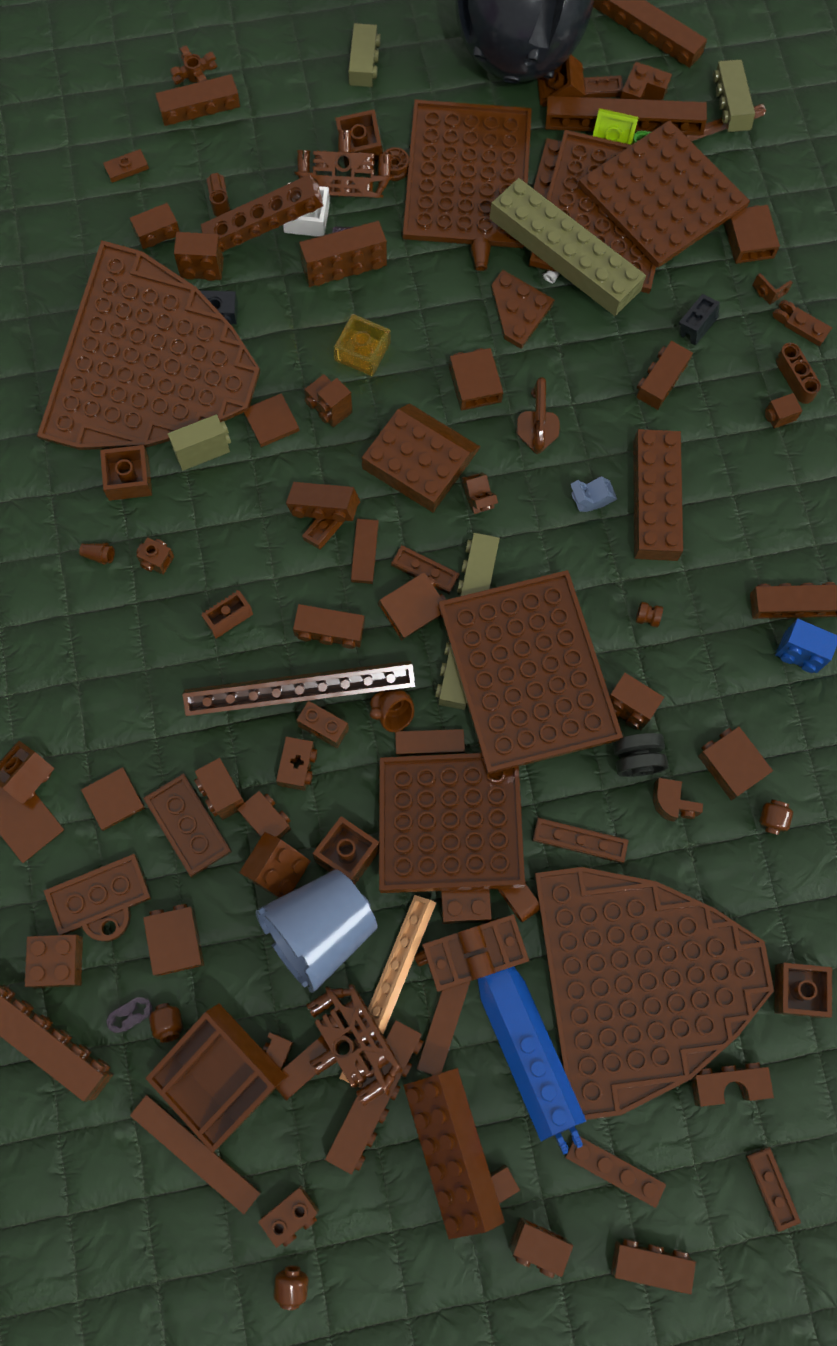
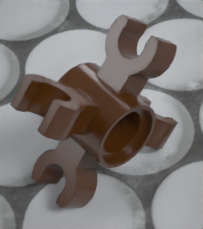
M185 45L179 48L182 53L181 58L184 66L173 67L170 69V72L173 75L172 80L175 85L182 83L186 78L194 83L206 81L207 79L203 71L217 68V64L214 61L216 57L213 52H209L203 58H200L197 54H191L189 48Z

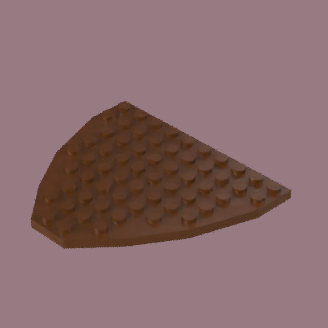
M101 240L37 437L78 450L113 449L139 445L150 447L168 442L170 439L167 433L217 414L221 422L248 411L260 374V368L232 325L197 287L142 251Z
M585 867L534 874L563 1069L586 1120L623 1115L691 1080L741 1034L774 992L765 941L707 904L657 881Z

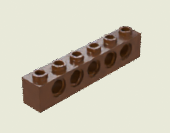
M309 174L202 223V233L218 234L223 253L225 250L241 245L245 241L258 237L265 232L276 229L285 223L294 221L305 214L323 207L319 185Z

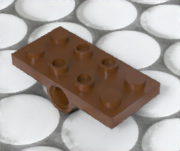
M514 914L422 944L437 992L529 961Z

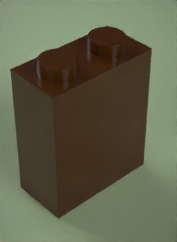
M755 205L745 208L724 222L735 264L775 257L780 244L768 205Z
M479 348L473 352H459L450 356L449 369L461 411L502 402L503 389L491 348Z
M425 572L383 597L377 603L401 641L441 616L438 602L446 600V598L442 594H438L435 589V581L430 575L427 576Z
M740 727L733 731L731 728H728L719 735L721 739L716 743L713 740L709 741L701 747L703 752L698 756L731 801L773 772L772 768Z
M187 904L174 906L173 911L164 912V909L149 912L150 916L143 917L154 976H162L205 966L194 908L188 907Z

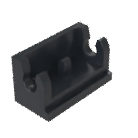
M702 294L680 320L681 336L684 338L688 333L691 336V343L697 345L718 319L720 302Z

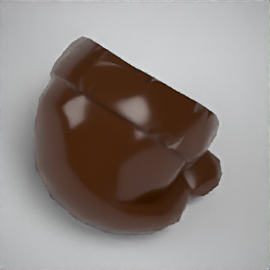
M403 690L379 691L371 698L370 717L375 720L379 719L385 730L399 732L411 723L414 717V704L407 692Z

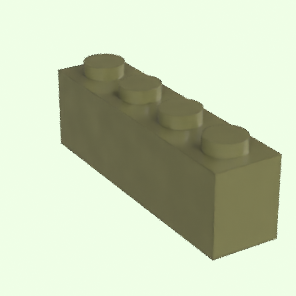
M742 60L718 61L717 70L713 72V82L717 84L716 95L720 97L719 108L723 110V124L726 123L728 132L751 130L755 111Z

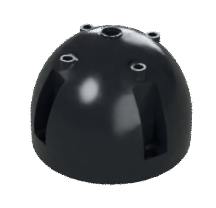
M455 0V11L461 37L475 61L487 72L503 79L505 82L520 83L536 80L541 77L547 79L554 78V71L571 56L579 45L590 21L594 0Z

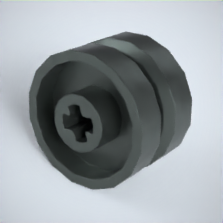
M636 734L623 737L612 743L614 755L621 758L616 762L618 776H644L659 773L669 768L667 756L659 753L665 748L662 734Z

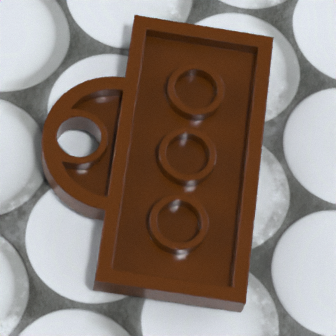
M135 854L44 890L58 935H66L83 928L88 936L102 942L113 941L123 935L130 924L131 913L129 908L152 899ZM113 921L116 925V930L113 934L106 935L103 930L104 925L107 922Z

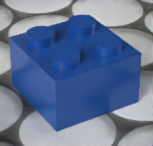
M797 618L784 632L775 656L780 657L785 663H794L801 666L806 672L818 673L832 660L837 647V635Z

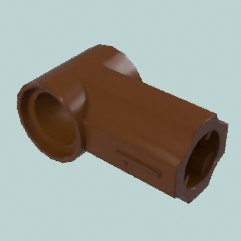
M218 173L210 174L206 178L209 199L213 214L218 217L229 212L231 208L224 176Z

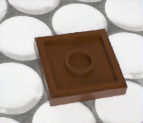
M282 393L252 405L248 411L244 412L260 447L300 431Z
M123 767L81 789L102 831L145 809Z

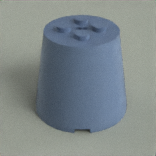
M333 870L256 910V917L264 934L270 933L275 941L271 946L297 981L304 988L309 985L308 990L311 993L317 990L377 930V922L370 909L369 901L359 892L351 879L339 870Z

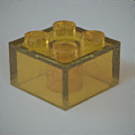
M352 314L334 346L335 361L373 377L390 345V329Z

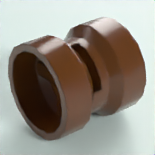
M641 601L636 616V623L643 624L649 622L650 626L658 628L663 614V607L658 605L652 607L648 603Z

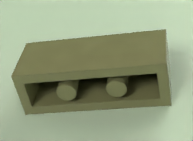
M354 23L349 64V85L373 87V78L377 79L378 67L375 66V63L379 62V50H376V47H380L381 34H377V25Z

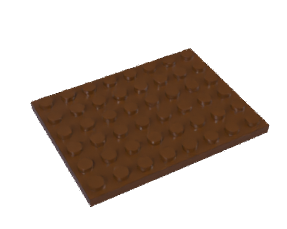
M414 99L403 239L473 244V240L476 238H487L491 246L524 248V245L490 220L492 202L518 178L528 184L532 108Z
M565 130L546 199L642 271L646 278L640 292L650 294L656 266L578 186L579 179L631 145ZM532 252L529 266L557 272Z
M568 570L438 602L487 774L604 745L623 738Z

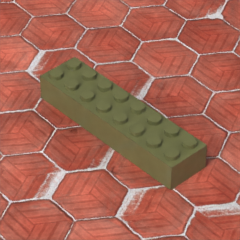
M520 178L492 202L490 220L614 316L642 290L646 278L642 271Z

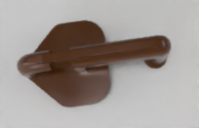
M544 377L537 379L531 391V395L536 398L535 411H525L517 419V435L535 454H540L559 436V418L552 412H546V379Z

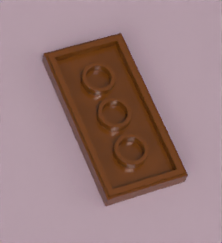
M184 773L143 798L190 877L195 876L232 852Z

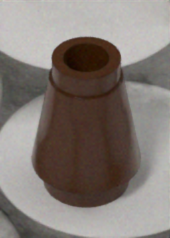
M476 238L471 245L475 270L477 271L487 270L491 244L487 238Z
M83 543L80 546L79 554L82 557L105 565L113 561L115 550L108 543Z

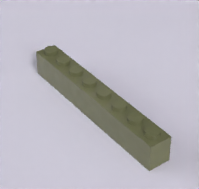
M474 533L473 539L468 540L466 553L470 554L468 560L463 561L461 573H465L464 580H459L457 593H461V596L490 589L500 538ZM447 642L444 655H448L447 663L442 662L440 676H444L443 684H438L435 697L439 698V705L465 710L467 702L449 642Z

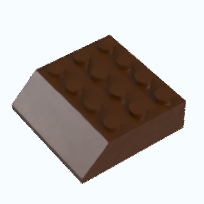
M409 403L395 412L362 456V469L434 513L479 451L480 446Z
M218 1003L199 1018L145 1079L213 1153L247 1120L287 1076Z

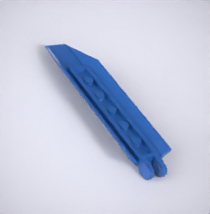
M514 966L479 978L478 985L481 1002L540 1141L542 1142L551 1136H555L559 1148L564 1155L568 1153V1146L561 1132L569 1129L574 1145L577 1148L582 1147L583 1144L575 1126L587 1121L524 979Z

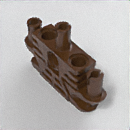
M338 130V152L313 151V155H315L313 163H315L313 172H310V150H304V159L303 150H297L298 171H294V174L299 179L310 174L319 186L329 187V195L383 198V190L389 181L394 178V176H390L391 154L385 155V163L384 154H378V175H375V169H373L375 153L350 152L351 130H345V139L344 130ZM341 156L348 157L350 163L347 168H342L339 165ZM351 169V176L337 175V170L347 172ZM317 171H332V175H319ZM356 173H371V177L356 176ZM373 181H380L376 192H374Z
M349 984L348 989L325 987L327 992L306 1004L314 1018L332 1005L335 1006L330 1011V1015L324 1014L322 1020H315L330 1049L309 1061L311 1067H314V1072L319 1075L338 1062L353 1088H357L359 1082H366L367 1077L372 1078L375 1076L376 1080L361 1090L356 1091L358 1098H362L360 1102L363 1106H366L384 1092L388 1096L391 1092L390 1086L395 1080V1075L398 1071L400 1073L403 1072L391 1047L353 984ZM344 996H351L352 1000L345 1005L339 999ZM340 1012L343 1014V1016H344L345 1020L347 1021L349 1027H347V1026L345 1025L343 1019L341 1018V1016H340V1014H339ZM352 1033L361 1046L358 1050L356 1042L348 1037ZM347 1041L350 1045V1050L346 1055H341L339 1046L342 1042ZM363 1054H366L368 1060L374 1068L373 1070H371ZM391 1063L393 1066L391 1067L390 1071L386 1073V1075H384L382 1067Z

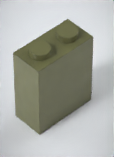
M217 414L167 433L182 471L230 452L228 444L231 443L228 435L227 426L224 421L220 422Z

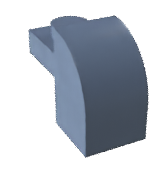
M602 476L588 484L579 480L571 483L573 489L571 494L580 512L592 511L617 500L610 480Z

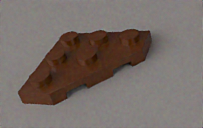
M502 270L491 286L498 318L501 322L504 339L522 349L553 306L555 299Z

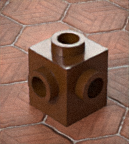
M148 537L144 543L139 545L136 555L142 568L149 572L154 570L164 575L174 558L171 548L167 547L165 542L159 539L154 541Z

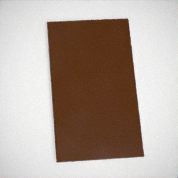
M0 787V835L20 861L24 863L63 832L64 828L36 793L22 805Z

